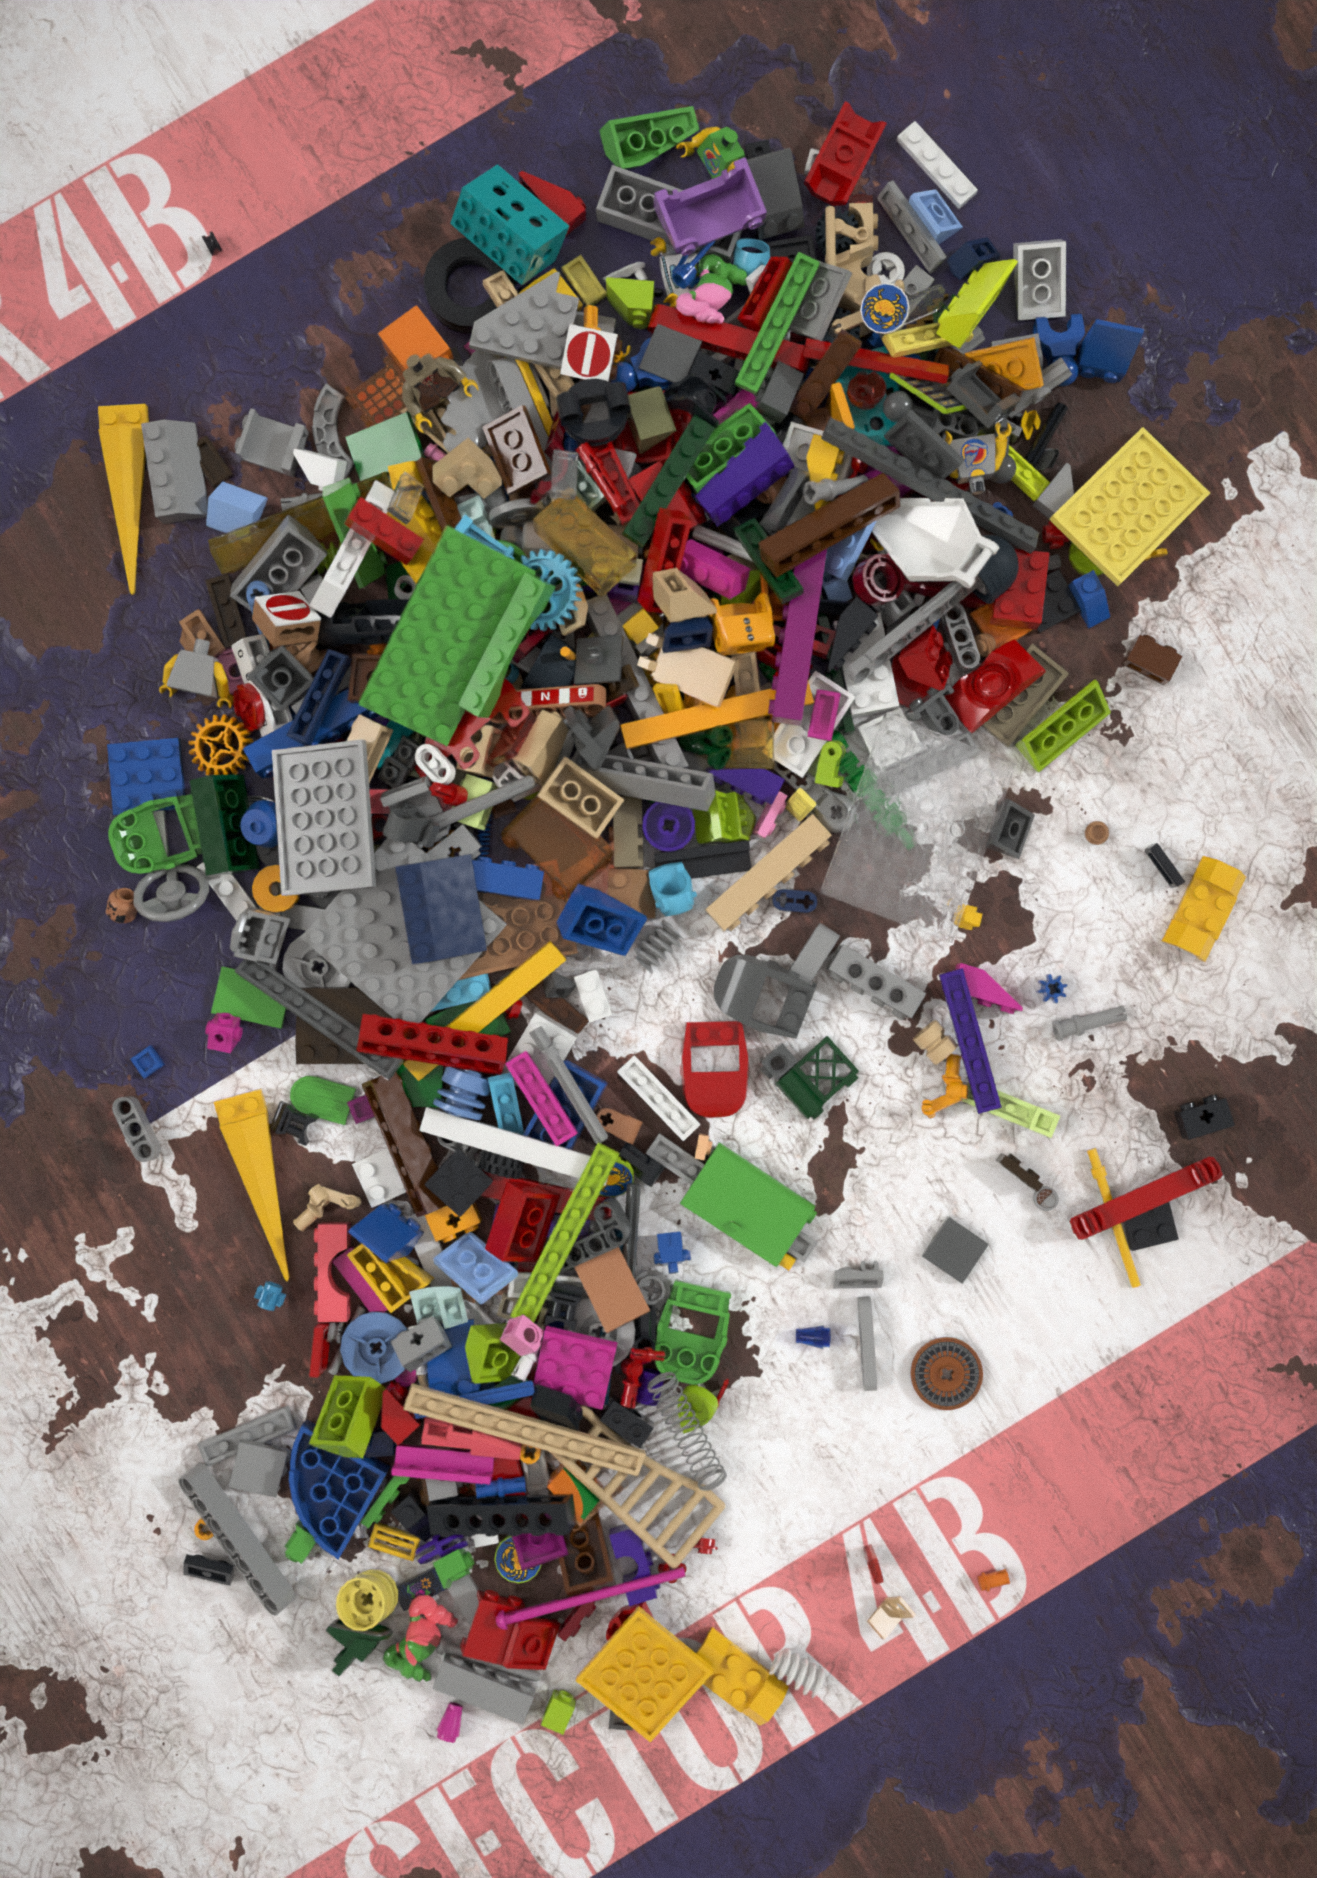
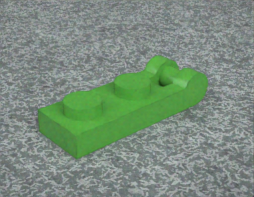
M393 1476L365 1514L361 1523L367 1528L373 1522L378 1524L386 1512L383 1510V1507L387 1502L393 1503L400 1493L397 1490L398 1486L407 1483L410 1477Z

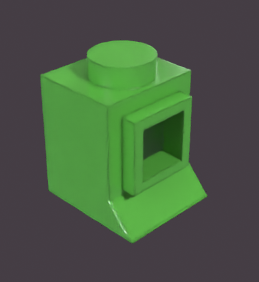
M299 1519L295 1524L296 1530L285 1545L287 1548L285 1556L293 1562L302 1564L316 1544V1541Z
M458 1549L433 1562L443 1588H450L452 1582L470 1574L469 1570L473 1568L474 1560L469 1551L466 1552L465 1549Z

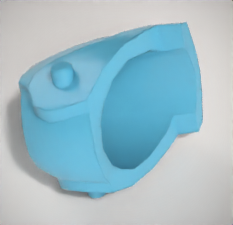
M682 862L665 864L649 871L650 887L656 902V908H659L665 917L679 915L693 909L694 897H697V893L693 892L691 877L685 870Z

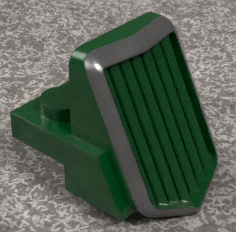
M340 1618L334 1620L327 1627L326 1632L345 1648L333 1660L336 1665L332 1672L340 1677L356 1658L363 1662L375 1650L381 1640H387L391 1637L393 1630L386 1626L376 1625L371 1629L358 1631L347 1627Z

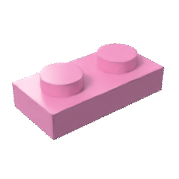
M779 791L773 804H766L752 834L759 838H766L767 835H771L776 826L774 821L777 815L782 814L787 802L785 800L787 795Z

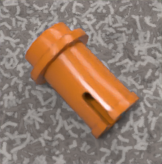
M1006 1569L988 1574L982 1572L980 1576H977L981 1591L986 1590V1592H990L992 1588L1010 1585Z

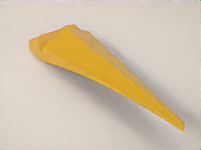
M146 404L98 406L99 436L129 591L134 595L140 511L146 462L141 423L149 422L148 406Z
M262 1088L216 1100L213 1103L220 1123L219 1127L283 1277L288 1281L289 1271L279 1209L269 1114Z

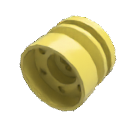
M369 1569L361 1572L340 1588L336 1597L338 1616L347 1627L353 1630L365 1631L371 1629L395 1610L398 1603V1589L392 1577L382 1570Z

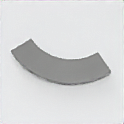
M325 384L314 407L312 426L314 442L318 453L347 461L344 479H346L355 467L354 461L343 450L337 431L338 416L346 398L331 386Z

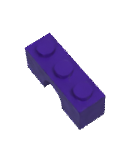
M626 1524L610 1528L609 1537L615 1558L631 1557L638 1564L635 1571L623 1575V1583L653 1575L650 1567L654 1565L650 1550L646 1551L644 1541ZM660 1584L627 1592L626 1596L629 1606L656 1599L657 1589L661 1588Z

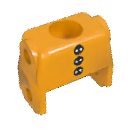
M760 593L756 597L754 604L734 603L719 606L716 598L710 599L717 608V613L707 616L713 628L712 638L716 650L720 654L727 656L758 652L774 645L775 633L768 594Z

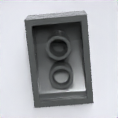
M786 148L748 159L747 163L767 211L763 224L754 229L759 240L805 227L802 201L791 149Z

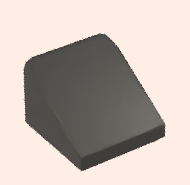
M551 972L543 980L546 998H567L576 987L575 982L556 972Z

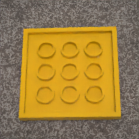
M638 1606L576 1676V1682L651 1742L713 1673V1667Z

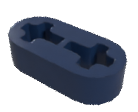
M780 889L772 897L774 908L786 912L810 913L816 908L818 903L816 896L809 891ZM783 893L785 898L793 899V903H785L784 907H781L780 902H776V898L780 897ZM807 895L809 900L813 901V905H809L808 909H805L803 904L796 903V899L802 900Z

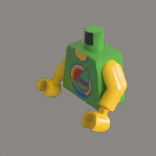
M719 127L705 128L692 137L691 142H681L676 147L677 149L685 147L686 152L681 156L682 158L692 156L695 147L698 148L697 153L713 179L721 176L722 171L725 169L727 172L734 169V161L745 157L744 151L737 141V133L729 127L722 129Z

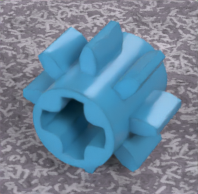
M266 1281L264 1286L260 1285L257 1287L254 1298L259 1299L257 1305L270 1311H274L276 1306L281 1307L286 1297V1294L281 1293L283 1287L270 1281Z

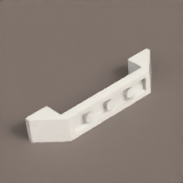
M375 480L365 500L387 514L397 492ZM350 528L309 607L329 618L332 617L371 544L369 540Z

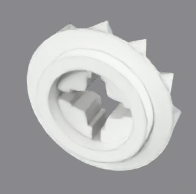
M883 252L875 255L870 265L867 266L868 277L873 274H880L882 271L881 266L886 270H892L889 273V280L885 275H879L881 284H895L896 280H902L904 277V265L901 259L892 253Z

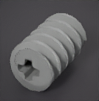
M664 920L661 922L663 930L658 927L654 929L657 936L647 935L650 943L641 941L643 950L634 948L637 955L635 958L651 974L653 973L651 965L659 967L658 958L666 960L667 957L664 952L673 953L671 945L680 947L678 938L684 939Z

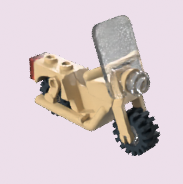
M857 194L849 196L848 211L845 210L844 214H842L841 209L837 208V213H835V207L828 206L825 209V213L822 214V219L819 218L817 221L815 240L818 249L822 248V253L825 255V263L847 269L852 273L837 306L839 311L834 313L822 341L832 343L841 329L859 341L860 337L872 331L862 320L860 310L862 300L867 291L875 285L881 284L879 275L873 274L868 277L861 270V268L870 265V262H872L873 251H878V236H874L873 229L878 227V214H873V195ZM900 279L896 280L894 285L901 288L905 293L904 282ZM942 284L908 296L910 310L904 325L930 315L942 307L945 293ZM879 334L881 339L883 338L884 334Z

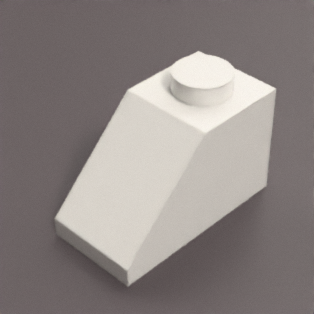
M294 449L293 454L311 484L319 486L318 490L322 491V487L344 480L347 461L305 449Z

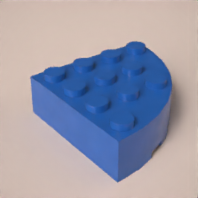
M306 1420L301 1425L291 1453L289 1471L291 1497L303 1526L308 1529L314 1540L323 1550L339 1560L390 1466L366 1452L363 1458H350L311 1446L309 1442L316 1424Z

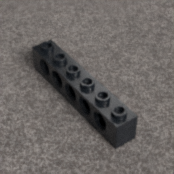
M573 1494L504 1495L502 1498L490 1496L477 1499V1496H453L433 1500L427 1506L431 1535H440L441 1537H449L454 1534H463L464 1537H471L476 1534H485L488 1537L498 1534L518 1536L524 1533H531L533 1536L554 1533L557 1536L568 1534L577 1523ZM545 1513L550 1515L551 1519L547 1518Z

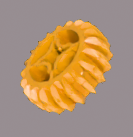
M223 714L220 720L217 715H213V722L208 718H204V727L200 724L196 725L200 730L199 733L191 732V735L196 738L195 741L191 740L188 743L195 747L189 750V754L195 756L192 762L199 764L197 768L199 771L206 770L205 775L207 776L213 775V773L214 775H222V773L223 775H230V771L234 775H239L237 768L240 767L245 770L244 760L250 762L243 748L254 742L253 739L247 738L251 732L243 730L244 723L240 722L237 724L235 717L229 720L228 716ZM218 729H225L224 732L221 731L219 736L215 738L208 737ZM233 731L239 741L238 750L232 747ZM214 742L218 745L224 744L226 748L230 749L231 751H227L225 749H218L217 746H215L212 743ZM205 743L211 748L210 762L204 753ZM226 756L235 757L227 764L218 765Z

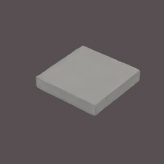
M241 1439L229 1487L276 1497L289 1449Z

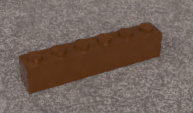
M884 473L869 479L862 485L828 502L825 506L807 514L802 519L759 542L761 560L776 577L782 575L901 507L899 489Z
M395 1072L390 1080L379 1076L361 1084L416 1216H424L446 1206L441 1199L424 1185L439 1167L434 1163L430 1154V1146L420 1131L421 1124L415 1118L412 1111V1103L404 1092L401 1077Z

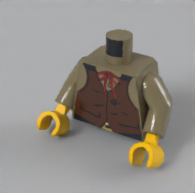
M430 353L425 354L422 358L418 355L410 356L406 362L409 368L402 374L405 380L402 385V400L411 416H415L416 428L422 433L424 432L420 428L421 422L426 421L430 428H432V424L429 419L422 416L421 412L423 411L426 414L447 398L449 394L460 388L459 382L463 384L464 392L468 397H472V394L467 390L469 385L475 386L479 391L476 381L468 380L465 377L467 374L454 360L440 356L435 358Z

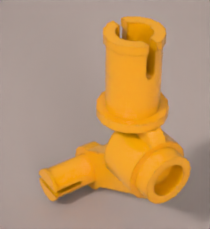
M950 1054L947 1057L945 1074L942 1075V1079L947 1085L946 1095L931 1101L928 1099L923 1100L922 1112L927 1117L934 1118L936 1112L958 1103L962 1099H967L968 1085H964L959 1076L962 1059L960 1055Z

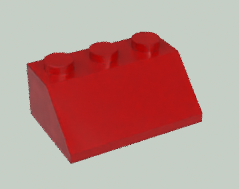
M667 459L658 461L628 480L641 501ZM682 482L666 509L684 512L692 520L690 533L695 527L700 526L707 520L704 516L703 508L693 499L690 487L687 483Z
M507 1181L485 1250L501 1261L537 1262L541 1255L560 1195L528 1183Z

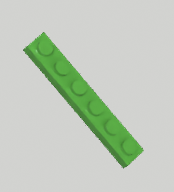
M798 252L735 381L736 386L757 395L820 266L819 261Z

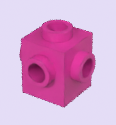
M217 1013L212 1021L209 1020L205 1030V1034L208 1035L207 1048L231 1054L242 1037L243 1028L240 1027V1017H235L229 1013Z

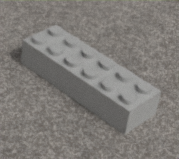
M612 165L596 207L597 221L651 241L660 237L666 244L672 246L654 209V193L665 188L669 195H672V190L677 189L678 192L683 190ZM743 230L716 240L704 256L715 254L725 263H731L736 242L740 240ZM705 245L695 248L696 250L692 254H698Z

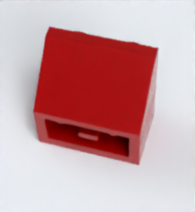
M933 624L901 649L898 658L909 679L939 691L944 690L949 678L951 665L953 664V658L951 653L944 647L942 635L936 631Z
M392 1380L383 1391L381 1428L399 1445L421 1424L423 1418L416 1419L413 1412L404 1410L408 1390L406 1387L401 1386L400 1382L396 1383Z

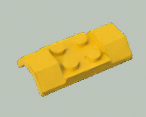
M1202 856L1161 941L1181 948L1195 955L1199 960L1206 962L1215 941L1218 940L1234 907L1237 895L1246 876L1240 870L1220 860Z
M711 1627L704 1642L696 1651L697 1655L713 1667V1673L703 1684L759 1726L767 1723L783 1703L789 1685L782 1680H778L775 1674L770 1675L766 1667L715 1628Z

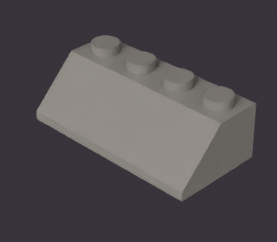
M165 419L141 423L155 517L163 524L207 517L208 498L204 473L200 466L201 454L200 448L197 446L199 440L196 424Z
M287 515L232 583L230 597L251 611L246 597L247 586L253 581L265 583L270 595L295 592L326 557L327 551L309 529L290 515ZM254 589L253 594L261 596L262 592H259L258 589Z

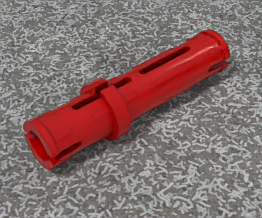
M589 442L580 445L576 449V453L585 464L587 474L593 477L613 509L612 511L614 513L619 512L626 507L627 503L604 469L603 461L597 458Z

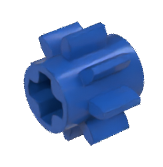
M1046 974V981L1038 980L1041 989L1037 990L1036 993L1044 995L1043 1002H1047L1051 998L1053 1003H1058L1057 997H1066L1063 990L1068 985L1060 982L1062 976H1057L1053 980L1051 974ZM1055 984L1054 989L1056 993H1049L1050 988H1048V985Z

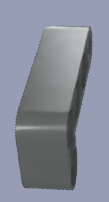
M606 1198L595 1208L594 1217L599 1229L576 1239L573 1247L580 1250L581 1256L575 1255L572 1247L560 1273L624 1244L630 1238L632 1227L618 1200ZM604 1206L610 1208L612 1216L605 1214ZM615 1228L621 1230L623 1238L616 1236ZM594 1238L601 1241L602 1247L595 1245Z

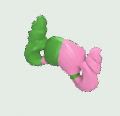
M711 254L704 256L699 261L698 271L700 280L697 287L693 291L681 294L676 299V307L683 315L694 316L699 322L722 324L724 317L718 310L731 298L733 292L731 283L747 285L745 280L747 274L746 271L739 269L736 265L725 263L719 256Z

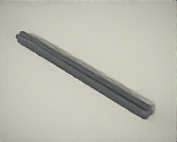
M637 1183L627 1184L625 1214L632 1227V1234L623 1244L622 1255L635 1279L641 1186ZM622 1361L615 1366V1371L618 1374H624L621 1369Z

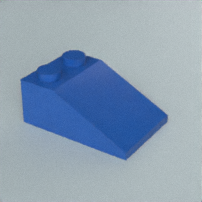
M1096 319L1079 346L1076 360L1078 373L1085 378L1099 377L1109 383L1120 382L1127 373L1144 329Z
M577 884L556 923L563 939L626 956L645 924L647 916L600 890Z
M393 1203L380 1205L348 1231V1233L386 1263L408 1256L425 1232L420 1229L421 1225L412 1218L407 1220L401 1214L402 1210Z
M467 1319L468 1322L444 1329L452 1347L427 1362L430 1389L455 1396L482 1391V1383L474 1384L471 1380L465 1351L470 1326L475 1325L474 1319Z

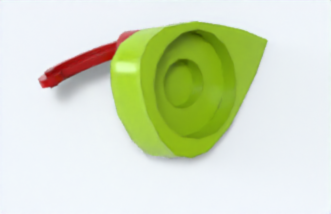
M729 1379L724 1381L717 1397L699 1385L691 1384L683 1390L682 1393L687 1396L686 1401L691 1403V1410L695 1411V1417L699 1419L700 1426L707 1424L720 1406L719 1402L729 1384ZM681 1395L678 1402L685 1401L684 1396ZM685 1403L680 1410L689 1409V1405ZM687 1411L678 1413L679 1418H681ZM690 1411L684 1418L693 1417V1413ZM691 1419L681 1421V1428L689 1423ZM694 1419L690 1425H697V1421ZM695 1427L683 1430V1434L693 1431Z

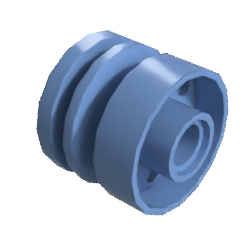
M446 1066L441 1080L451 1085L449 1090L439 1088L437 1093L447 1098L446 1100L435 1098L433 1104L453 1116L481 1120L483 1114L473 1108L485 1109L486 1105L477 1100L478 1095H490L488 1078L482 1076V1072Z

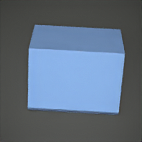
M936 189L913 193L910 196V205L938 245L962 228V225Z
M222 482L208 498L206 526L252 542L268 498Z

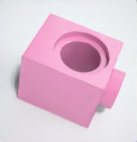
M525 1315L509 1319L500 1340L517 1354L524 1356L534 1353L539 1349L544 1331Z

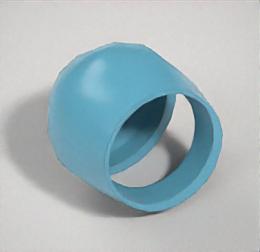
M754 238L738 240L733 251V265L746 271L747 276H749L759 266H766L770 259L769 245L764 241ZM754 247L763 253H751L741 248Z

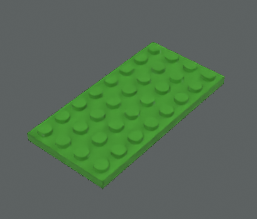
M446 525L358 704L447 746L465 712V709L458 704L525 572L535 575L536 571Z

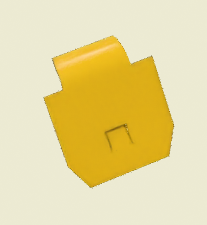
M1025 410L1021 419V427L1023 428L1026 440L1030 439L1034 430L1033 424L1036 430L1039 429L1041 421L1036 410H1031L1028 413Z
M959 904L955 907L952 923L956 927L972 930L973 927H980L983 914L976 912L977 907Z

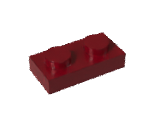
M595 1601L574 1607L559 1627L558 1637L566 1642L570 1636L573 1638L581 1628L580 1622L584 1617L589 1618L596 1609Z

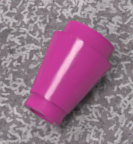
M449 1702L436 1729L438 1739L455 1743L456 1738L460 1736L463 1708L461 1704Z

